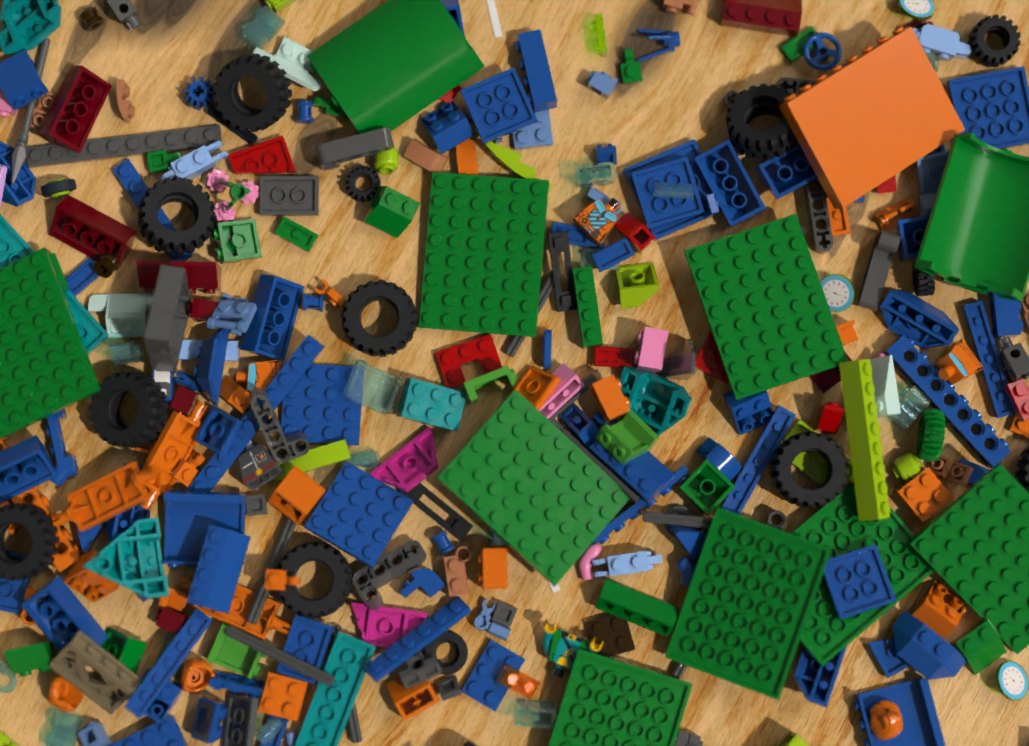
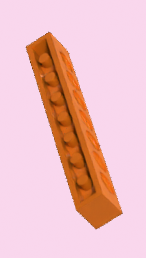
M7 437L0 440L2 451L10 448L5 441ZM39 485L11 498L14 504H27L26 496L31 493L34 496L32 504L36 505V509L42 508L45 510V516L50 515L52 517L57 515L55 511L52 512L49 508L50 502L44 494L41 496L37 490L40 488ZM60 526L55 533V536L59 537V543H56L55 547L58 548L59 544L64 543L67 549L65 553L61 554L58 551L52 557L54 558L53 564L59 573H64L78 562L83 552L77 544L74 545L70 540L72 535L68 529Z

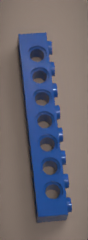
M904 335L899 337L883 353L887 356L892 355L893 364L934 409L943 411L945 421L989 469L993 468L998 462H1001L1011 452L1008 449V443L1002 438L999 439L994 434L996 432L990 424H985L982 421V415L976 409H971L968 405L969 401L962 394L959 395L954 390V385L950 384L948 380H942L939 377L940 369L935 365L932 366L927 361L929 359L927 355L922 351L919 352L914 347L915 343L910 337H905ZM905 352H909L912 355L911 362H907L904 359ZM919 366L925 369L926 373L924 377L918 375L917 368ZM932 381L938 383L939 389L937 391L931 389L930 384ZM946 395L952 398V404L950 406L944 403V397ZM959 410L965 412L964 420L958 418L957 413ZM973 424L979 428L977 435L971 432ZM986 439L992 442L990 450L984 446Z

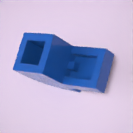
M710 437L696 450L699 456L704 460L708 459L730 481L743 468L722 445L717 444Z
M417 569L411 572L415 580L413 582L411 579L406 581L401 586L403 590L400 593L406 598L421 586L431 598L445 587L446 584L434 571Z

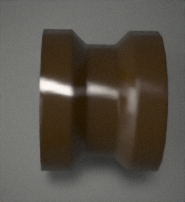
M95 7L85 10L79 16L80 20L85 22V27L88 31L95 30L104 23L103 18L98 16V11Z
M109 253L103 254L100 260L94 264L95 272L103 278L110 277L119 267L117 258Z

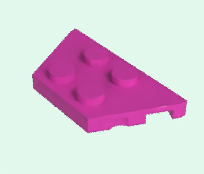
M430 427L425 429L374 469L370 475L383 483L409 492L439 468L432 429Z
M354 602L351 605L363 641L389 648L424 622L428 615L426 612L383 606L379 609L371 610L366 604Z

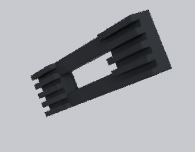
M568 232L547 234L556 311L577 310ZM560 252L564 253L568 291L562 292L557 253Z
M421 483L409 492L400 490L403 495L413 500L415 505L460 541L473 527L471 523ZM425 494L454 517V519L448 524L419 500L420 497Z

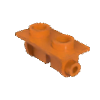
M907 196L874 215L883 231H886L897 225L898 220L908 219L917 214L918 212L915 209L917 205L914 200H910Z

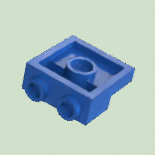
M212 406L194 441L224 457L243 422Z

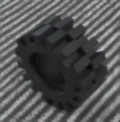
M359 165L357 168H352V171L348 172V176L345 179V186L350 197L361 202L371 201L378 186H381L378 173L367 165L365 167ZM360 177H367L371 185L369 189L360 191L356 188V180Z
M913 262L912 283L915 295L917 297L933 295L935 291V275L930 276L914 267L915 262Z

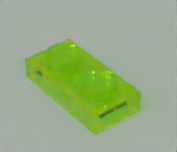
M595 14L594 21H591L592 33H596V40H593L594 51H598V57H603L607 54L603 15Z

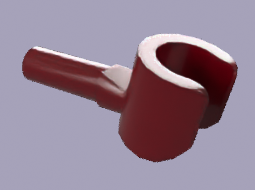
M930 16L920 17L919 21L905 25V28L934 24L931 21L926 22L931 19Z

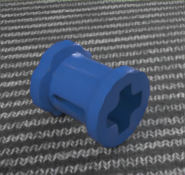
M296 102L298 107L297 123H313V102Z
M304 293L302 310L315 309L322 312L324 295L312 296Z
M446 530L431 538V541H434L440 550V556L455 548V545H452L448 539Z

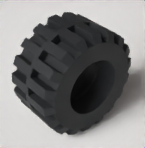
M998 15L987 16L984 20H980L972 29L968 37L970 40L967 43L972 48L970 53L974 54L972 58L979 60L978 64L983 65L986 63V67L989 68L994 65V68L1006 64L1019 50L1018 46L1021 44V40H1018L1021 34L1016 32L1018 26H1013L1011 19L1007 21L1006 16L1003 15L1001 18ZM989 32L998 34L1003 40V49H991L985 42V34Z

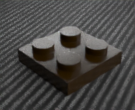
M612 614L586 621L591 641L593 637H596L594 641L596 644H601L604 641L602 648L596 654L611 657L635 650L628 621Z

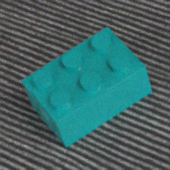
M406 378L396 417L448 431H458L467 393L413 378Z

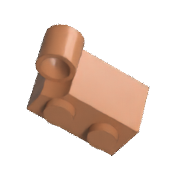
M465 546L459 547L454 556L444 557L449 597L469 594L465 562L471 558V551ZM460 549H467L469 551V557L466 560L459 559L458 551Z

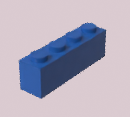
M541 29L519 33L515 46L517 53L521 52L522 59H519L521 71L525 70L526 76L523 77L525 88H529L530 94L527 97L534 108V112L557 108V98Z
M988 292L993 337L1003 338L1021 335V331H1023V321L1019 317L1021 302L998 298V294Z

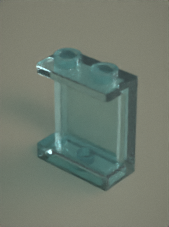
M361 359L357 360L342 398L387 415L393 412L396 407L397 401H395V398L402 391L404 385L402 383L403 377H397L372 367Z

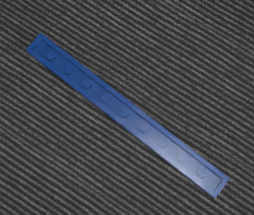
M310 334L307 335L265 389L274 411L325 347ZM258 398L257 400L259 401L260 407H262V400ZM252 407L242 418L243 424L225 456L223 457L215 453L188 487L189 491H212L260 430V425ZM265 414L262 416V419L267 420L271 415Z

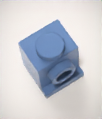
M592 71L587 79L589 82L588 89L607 100L618 83L616 77L612 80L611 76L603 71L601 73Z
M89 722L83 726V730L78 732L83 746H110L113 744L112 740H109L102 722Z

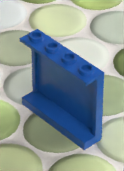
M166 490L164 492V501H166L165 541L162 564H167L168 567H179V564L187 565L188 568H197L209 525L245 535L246 493Z
M925 677L855 694L856 699L853 700L856 712L859 711L861 719H858L861 731L865 732L866 738L863 739L865 746H945L929 682ZM881 700L894 702L898 705L902 714L903 730L898 736L890 740L878 739L873 735L869 727L871 719L869 710Z

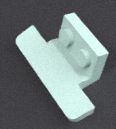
M284 37L277 54L274 56L258 47L253 51V53L259 54L260 57L264 55L270 57V62L276 61L279 63L278 68L280 70L284 69L287 73L284 76L312 91H318L322 88L324 81L312 76V70L308 65L311 61L307 55L313 51L301 44Z
M154 293L95 294L89 298L88 311H106L105 320L107 333L109 334L108 338L144 337L147 326L146 314L147 310H151Z

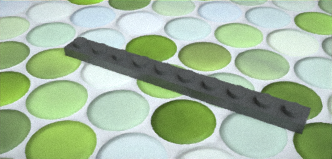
M213 125L86 140L80 153L55 144L27 147V163L29 168L145 155L165 149L167 152L196 149L204 145L207 147L217 141L222 142L221 126Z

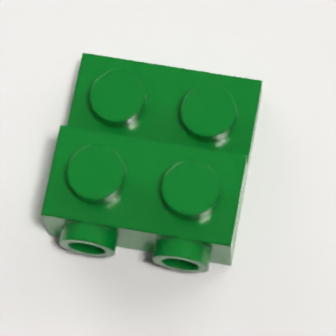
M255 219L220 222L214 225L211 236L212 240L217 243L215 258L220 260V264L262 257Z

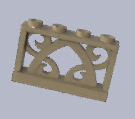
M80 630L56 654L49 664L51 669L110 715L135 693L143 681ZM85 666L94 668L102 674L104 681L95 680L87 673Z

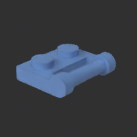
M220 299L212 317H209L207 320L208 329L224 328L246 333L255 315L257 306L255 303Z

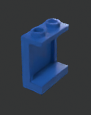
M25 49L0 63V87L14 110L24 107L26 104L49 92L35 68L34 61Z

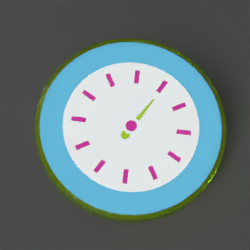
M898 0V6L901 11L913 19L926 20L931 18L935 12V4L932 0Z
M830 274L820 281L831 312L845 311L853 304L856 295L855 287L846 276Z
M1014 661L1002 663L996 673L999 691L1008 700L1018 701L1023 699L1027 694L1029 686L1025 670Z

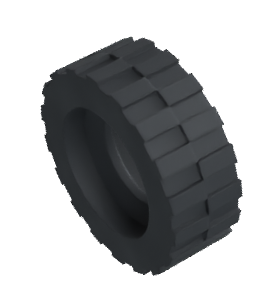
M445 631L425 646L424 658L427 660L435 656L443 672L441 673L442 675L454 674L466 663L468 656L467 645L464 639L457 633ZM450 643L454 646L456 655L451 662L444 663L437 658L436 650L440 644Z

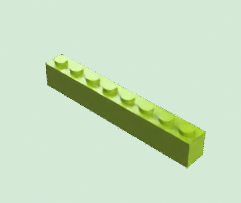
M870 359L839 363L859 521L889 518L888 488L885 481V466L882 457V445L879 434L880 426L877 418V405L874 395L875 387L873 385Z

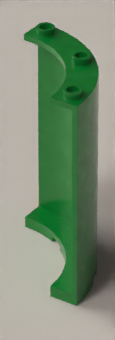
M386 0L307 55L311 61L308 64L314 74L319 73L333 94L330 97L336 107L338 105L342 107L358 130L355 132L356 135L381 128H390V132L485 67L440 0Z
M972 133L955 134L914 267L930 276H934L935 273L942 276L941 281L985 295H987V292L996 293L998 298L1022 302L1029 281V157L1014 154L1009 149H999L975 138V135Z

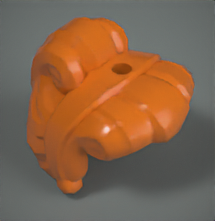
M190 658L182 664L180 683L183 691L199 693L209 686V679L215 677V673L208 662L198 658Z
M59 675L53 678L50 683L47 700L52 706L57 707L58 710L71 712L81 703L84 694Z
M881 700L869 710L871 717L869 722L870 731L878 739L890 740L898 736L903 730L902 714L898 705L894 702Z

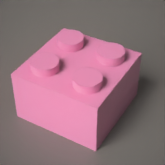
M645 327L643 331L638 333L636 345H640L639 351L636 350L633 361L637 369L660 373L668 337L667 330Z

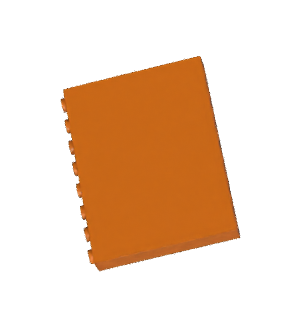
M901 26L893 30V35L889 38L884 36L877 40L878 44L876 46L870 45L861 50L863 54L858 57L854 55L846 60L847 64L835 66L831 69L832 73L827 76L826 74L819 76L815 79L816 83L813 85L809 83L799 89L800 93L797 95L794 93L784 98L785 102L779 105L834 209L846 207L952 139L955 134H960L965 130L912 27L903 28Z

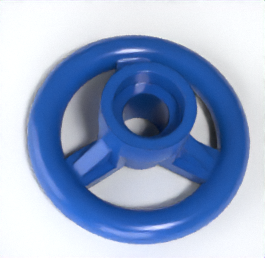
M825 32L816 33L809 37L804 45V58L814 69L829 70L839 63L842 56V47L835 36ZM821 38L830 40L835 45L836 50H831L824 46ZM815 41L817 47L813 52L814 58L811 59L809 54L810 45ZM819 50H824L825 55H821ZM829 56L835 57L829 64H817V62L825 61Z

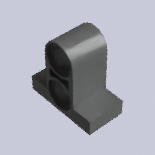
M420 650L406 660L408 669L399 672V675L407 690L443 672L435 656L425 660Z

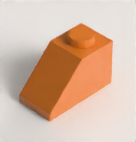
M226 376L221 382L220 395L246 415L251 408L250 393L229 376Z

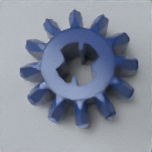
M200 76L198 82L195 78H192L193 84L188 82L185 84L189 89L183 90V93L187 95L184 100L189 102L191 108L196 105L197 110H200L201 105H203L207 109L208 105L206 103L214 104L211 97L216 92H213V85H210L211 81L209 79L204 81L203 77ZM200 90H202L203 93H201L200 97H198L196 93H199Z

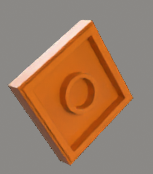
M530 366L512 392L516 389L536 409L540 410L561 380L558 376Z

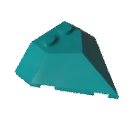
M3 0L0 21L3 22L0 32V47L3 54L17 53L24 49L26 51L33 50L59 28L61 19L59 1Z
M628 366L623 368L620 377L621 391L623 396H627L629 399L630 411L633 410L658 436L686 417L692 398L684 387L652 371Z
M158 517L137 520L130 528L83 566L148 599L169 596L167 576H164L162 564L161 532Z

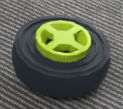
M61 178L47 182L46 185L41 187L43 197L57 198L70 194L71 191L77 189L74 179Z

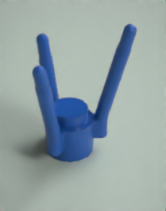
M638 29L639 33L658 34L647 36V39L662 40L663 46H667V48L637 58L636 61L647 60L666 52L675 51V47L680 46L679 32Z

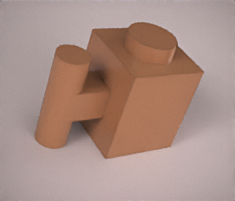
M664 0L662 9L666 10L669 14L676 15L677 13L681 14L684 5L688 7L687 14L694 16L699 0Z

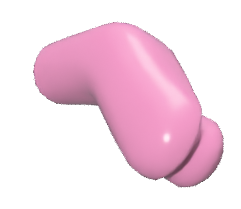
M591 544L579 560V568L583 580L592 579L591 561L595 560L602 551L601 546L598 544Z

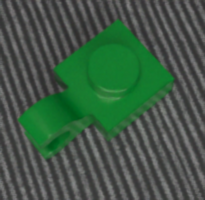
M632 48L624 49L625 64H620L623 85L642 82L640 61L634 62Z
M329 95V100L315 97L314 107L326 109L325 115L341 119L345 118L346 113L340 105L336 107L330 98L332 95Z
M166 149L147 153L150 173L167 171L170 163L183 157L180 152L168 155Z

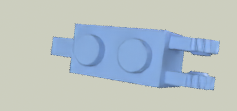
M926 24L921 29L912 28L926 55L932 54L940 60L948 61V59L951 60L953 57L967 58L972 52L970 45L959 41L960 36L958 32L931 24Z
M221 141L212 143L207 147L204 145L171 162V166L168 167L169 171L161 175V178L164 181L165 178L170 177L171 181H175L176 177H182L181 181L187 182V179L192 180L217 166L216 163L225 159L228 153L224 151L214 157L211 156V152L223 145Z
M641 551L592 560L591 564L601 565L602 563H607L608 571H596L593 573V577L649 571V569H653V564L662 563L663 560L662 555L651 556V551Z

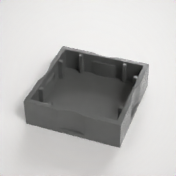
M161 265L144 335L152 369L176 373L189 318L190 302L192 303L185 268Z

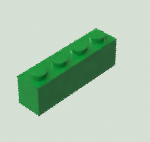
M592 266L575 268L572 272L582 348L600 347L603 345L593 269Z
M608 579L605 580L594 607L666 637H669L673 630L680 609L672 604L662 602L652 596L645 595L635 589L625 587Z

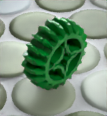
M934 408L924 409L921 414L916 443L917 456L921 460L937 461L941 456L946 432V419L942 410Z

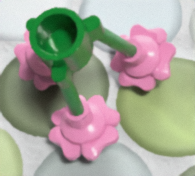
M213 169L212 173L207 174L208 180L206 185L210 186L211 191L217 190L222 192L223 188L230 187L229 196L232 198L231 202L227 204L226 201H222L214 206L215 209L213 211L215 212L216 220L219 222L221 220L222 222H228L235 219L236 211L233 209V205L237 200H242L245 204L249 202L255 203L256 198L260 196L258 192L259 186L254 185L252 181L242 182L241 184L228 182L229 176L225 175L224 170Z

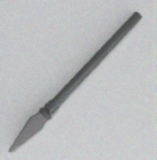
M47 38L42 41L36 66L41 79L51 41ZM37 99L27 104L21 133H19L18 142H16V148L12 154V184H14L26 158L28 134Z

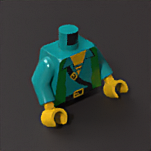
M547 619L545 621L542 644L544 654L548 656V660L555 662L552 671L553 675L563 678L566 668H572L578 648L597 653L602 648L604 641L601 644H596L594 642L596 637H593L591 642L557 629L556 621L553 626L548 625Z

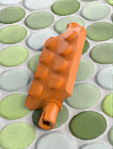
M197 400L189 416H184L175 410L171 414L141 469L143 471L151 465H155L158 469L155 473L159 472V477L145 483L150 499L140 503V506L151 511L158 496L164 495L166 490H171L174 486L176 479L171 474L183 459L187 462L197 443L194 439L202 426L199 421L206 408H208L206 404Z
M131 462L66 495L69 502L68 507L51 517L52 521L56 519L53 522L54 526L58 528L69 521H74L78 526L79 532H85L150 499L145 483L159 477V472L155 473L158 469L155 465H151L140 472L137 462Z
M184 576L182 581L189 585L181 582L179 587L190 591L193 579ZM237 584L229 614L197 605L192 607L263 640L266 639L269 631L272 629L288 636L290 630L284 627L291 629L292 623L290 624L277 618V613L282 603L268 597L257 624L248 623L247 617L257 592Z

